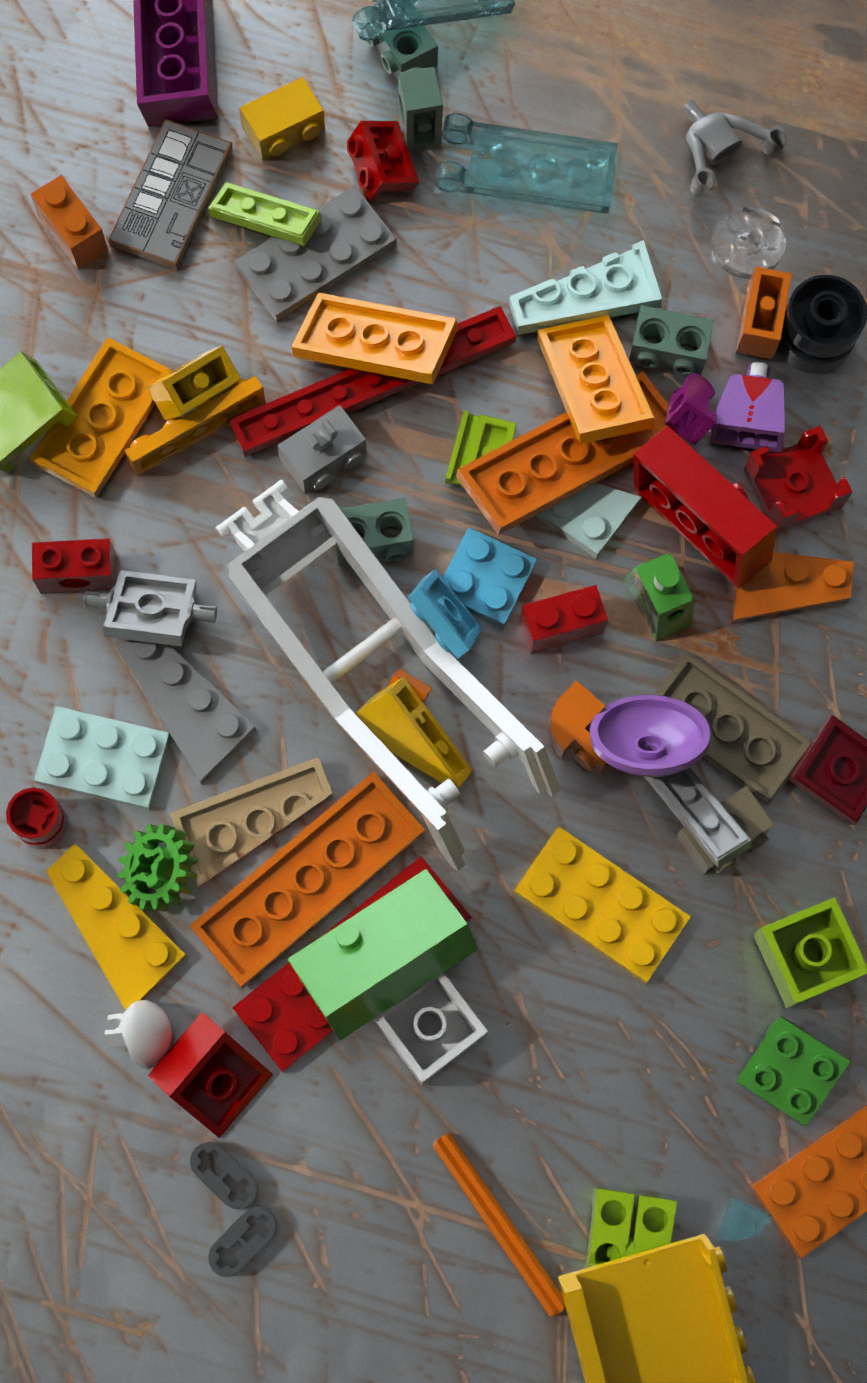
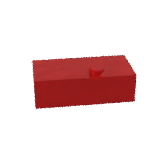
M668 425L633 453V490L735 587L741 588L772 561L777 525L748 500L746 492L737 483L731 484Z

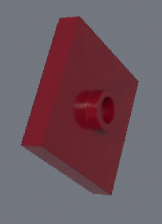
M834 715L827 717L788 780L849 824H856L867 808V739Z

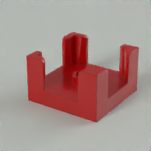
M821 426L805 431L798 444L782 449V453L774 452L767 455L769 451L768 446L752 451L744 467L765 515L777 525L776 533L842 509L853 492L845 476L841 477L837 484L822 454L828 444V440Z

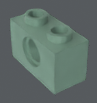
M414 67L405 72L398 73V113L408 150L442 144L443 103L434 67Z

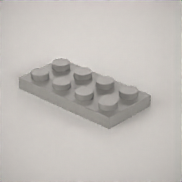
M355 185L316 209L320 211L322 220L305 246L277 237H271L234 261L235 268L276 322L314 299L318 293L325 292L396 247L395 236Z

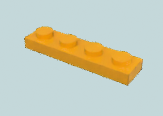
M256 375L248 380L241 379L232 384L227 392L215 399L209 398L196 406L195 410L189 414L168 420L163 425V428L150 436L143 435L135 439L130 447L125 450V453L136 475L139 476L229 424L228 419L264 404L266 400L262 384Z

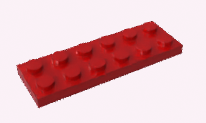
M420 856L326 933L425 869H427L464 920L468 923L472 917L424 858ZM290 962L232 1007L283 1073L334 1032L300 981Z

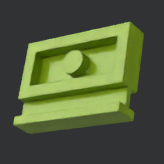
M464 410L445 477V484L451 485L453 483L464 488L456 477L457 470L512 441L517 423L482 414L477 416L469 414V411Z

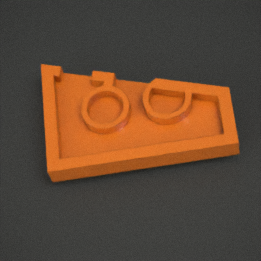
M773 552L772 561L741 588H734L731 624L745 622L746 619L778 616L780 613L799 609L805 611L848 603L852 594L854 562Z

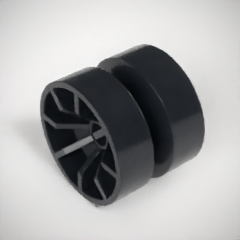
M817 275L800 283L793 291L785 311L781 340L778 345L784 359L794 368L811 374L828 373L842 366L850 356L867 321V305L863 295L851 282L834 275Z

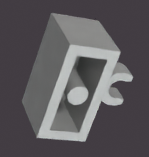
M340 405L277 445L280 461L305 494L312 489L320 490L332 481L335 474L344 468L350 470L363 461L364 455L367 454L366 439Z

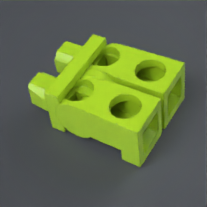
M593 1187V1207L585 1268L671 1244L677 1201ZM632 1211H634V1218H633V1225H632V1233H631V1236H630L629 1234H630V1226H631V1219H632Z

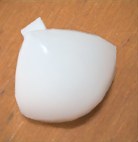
M139 1000L130 1004L125 1013L108 1015L107 1020L111 1030H105L104 1033L108 1046L126 1045L132 1062L143 1068L151 1069L168 1052L172 1044V1023L163 1009L154 1002Z

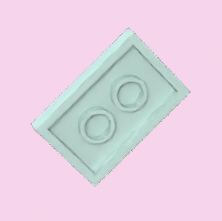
M56 706L34 781L36 784L150 810L171 735L169 732Z

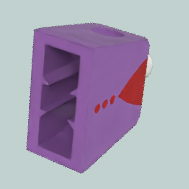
M761 362L751 363L748 366L747 376L733 374L729 377L715 412L717 414V421L711 429L710 443L751 449H760L768 446L769 451L782 453L785 432L784 383L781 380L769 379L771 369L767 364Z

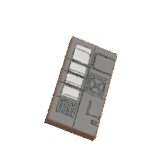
M165 119L108 239L110 247L177 270L232 152V142Z

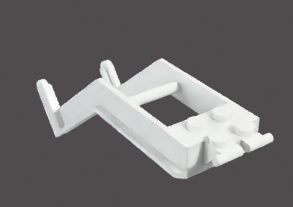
M280 480L252 500L254 506L260 512L257 517L254 518L244 506L215 527L221 537L230 532L235 538L236 543L244 550L241 555L226 566L229 569L228 578L336 722L418 809L439 851L453 869L458 872L466 865L462 858V855L466 852L446 812L449 809L448 804L461 795L458 788L450 779H447L437 788L430 787L426 790L348 707L332 684L398 633H401L420 660L495 735L494 739L496 742L483 751L488 762L493 767H497L505 759L509 758L512 760L517 757L525 765L535 790L539 794L545 791L552 797L560 791V787L546 749L452 654L446 652L439 645L426 624L414 614L409 601L334 500L318 497L298 511L281 495L288 488ZM333 545H336L391 620L322 672L267 599L266 595Z

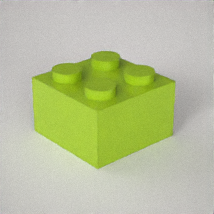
M835 897L761 927L753 934L786 1009L867 975V964Z

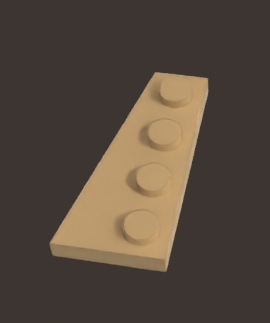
M319 757L169 813L175 830L185 832L187 834L185 841L192 842L195 845L189 855L198 858V862L191 866V872L197 874V879H194L197 888L333 794Z

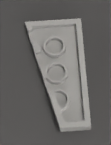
M127 640L118 649L200 784L256 731L255 725L170 645Z

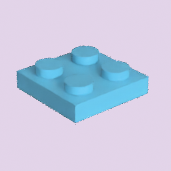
M468 527L443 579L471 614L504 629L536 566L537 558Z
M436 569L427 574L408 596L414 614L421 621H427L436 632L435 638L446 652H452L458 659L470 650L483 628Z

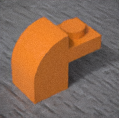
M577 680L557 700L552 710L548 725V739L551 748L560 760L572 749L575 752L573 755L575 760L588 771L594 769L601 774L609 764L603 761L592 748L590 732L588 730L595 715L599 714L606 706Z

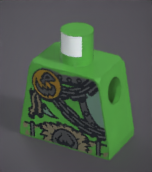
M670 553L635 567L624 577L655 641L690 627L694 605L693 596ZM671 613H675V616L667 618Z

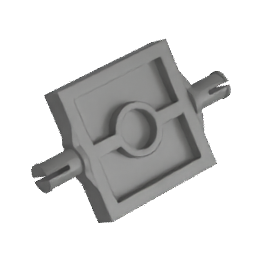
M120 570L117 582L109 593L86 590L83 600L84 607L106 609L107 615L103 630L104 637L182 647L186 628L191 624L192 620L215 623L217 618V606L196 605L194 603L197 591L196 579Z

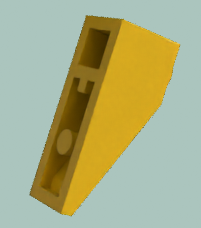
M404 676L372 696L355 713L391 753L441 783L450 779L459 788L473 771Z

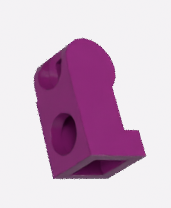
M690 373L682 387L671 394L668 403L665 425H668L672 430L694 445L717 421V414L709 410V403L715 395V390L707 379L697 373Z

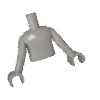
M694 100L688 101L682 108L694 123L689 128L685 138L692 150L696 166V172L690 185V191L696 197L702 195V183L711 190L715 182L714 173L707 169L705 156L712 165H717L730 158L741 147L742 141L732 128H737L764 140L762 150L767 155L774 153L775 143L778 144L779 148H783L787 140V134L783 128L771 127L768 130L742 117L729 113L715 112L705 115Z

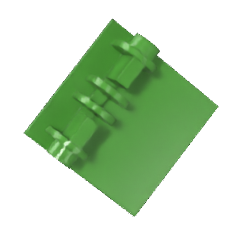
M779 1015L777 1020H773L768 1027L767 1035L736 1082L804 1126H807L851 1060Z

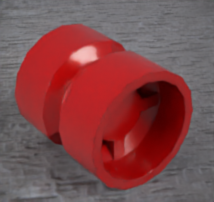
M35 787L23 789L16 793L8 803L6 810L7 823L11 830L30 847L37 849L50 848L59 843L65 835L68 826L67 815L62 806L46 790Z

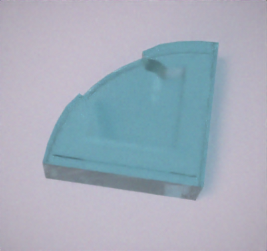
M731 1198L715 1237L729 1241L750 1238L763 1230L769 1222L771 1215L735 1198Z

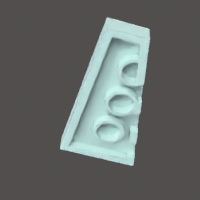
M644 240L633 244L632 250L620 255L614 252L603 257L602 262L586 269L584 266L571 270L568 277L558 281L550 279L510 296V308L518 335L604 315L615 317L639 312L641 305L653 308H661L662 296Z

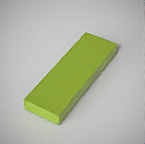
M228 182L224 183L208 208L213 218L302 246L307 244L322 220L319 210Z

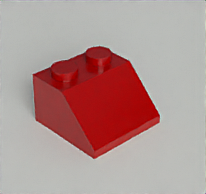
M202 1012L147 1076L172 1100L220 1138L271 1078L273 1073Z

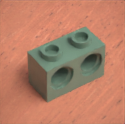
M384 0L365 10L366 26L363 27L364 36L371 47L376 46L379 50L382 64L388 74L394 73L398 80L399 72H405L414 67L435 68L438 66V45L408 0ZM410 52V53H413V54L406 55V54H402V53Z
M641 305L629 361L636 362L639 366L648 369L657 367L671 369L682 376H689L690 373L701 375L707 359L714 320ZM649 336L655 337L660 343L651 344L644 338ZM690 344L696 348V351H687L681 345Z
M405 498L340 509L357 533L363 537V541L377 559L385 558L386 561H398L406 558L407 554L413 553V535ZM387 527H395L401 531L394 538L385 537L381 532ZM335 545L338 565H347V567L352 568Z

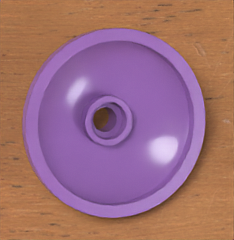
M637 695L616 700L606 705L599 714H596L590 726V742L596 754L612 767L637 776L661 777L681 772L700 761L710 745L711 734L709 724L697 709L683 701L659 695Z

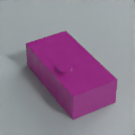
M133 0L137 105L147 126L162 125L165 119L175 123L218 118L213 1Z

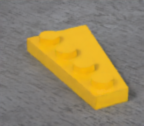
M76 843L46 870L125 1010L130 1004L144 1000L187 957L137 905L128 903L129 897L125 893H121L120 888Z

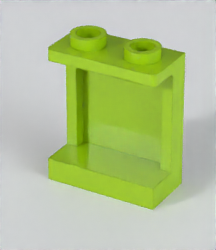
M21 351L0 368V470L6 473H10L15 469L10 461L56 422L68 426L78 418L39 362Z

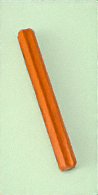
M450 1133L444 1134L433 1143V1148L550 1317L557 1316L566 1309L563 1295L455 1138Z

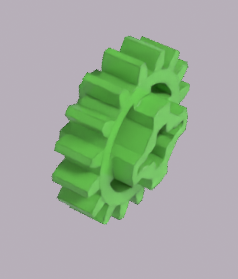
M148 824L146 832L138 830L134 832L136 840L134 844L125 842L124 846L128 854L127 857L122 856L118 859L121 864H124V870L117 873V878L125 879L126 881L120 891L130 895L128 903L140 906L141 910L167 912L169 904L176 906L181 904L180 893H191L187 882L188 879H197V874L191 872V866L198 862V858L189 855L195 845L192 842L185 841L187 835L185 832L175 830V827L160 824L159 826ZM163 842H164V843H166L168 846L165 847V848H164V847H160V846H159V843H163ZM148 889H155L156 893L151 894Z

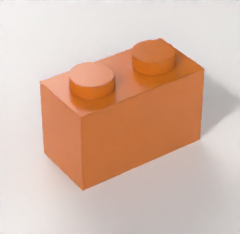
M62 175L30 194L39 218L77 269H80L108 251L102 228Z
M755 266L747 288L736 353L773 359L781 340L792 273Z

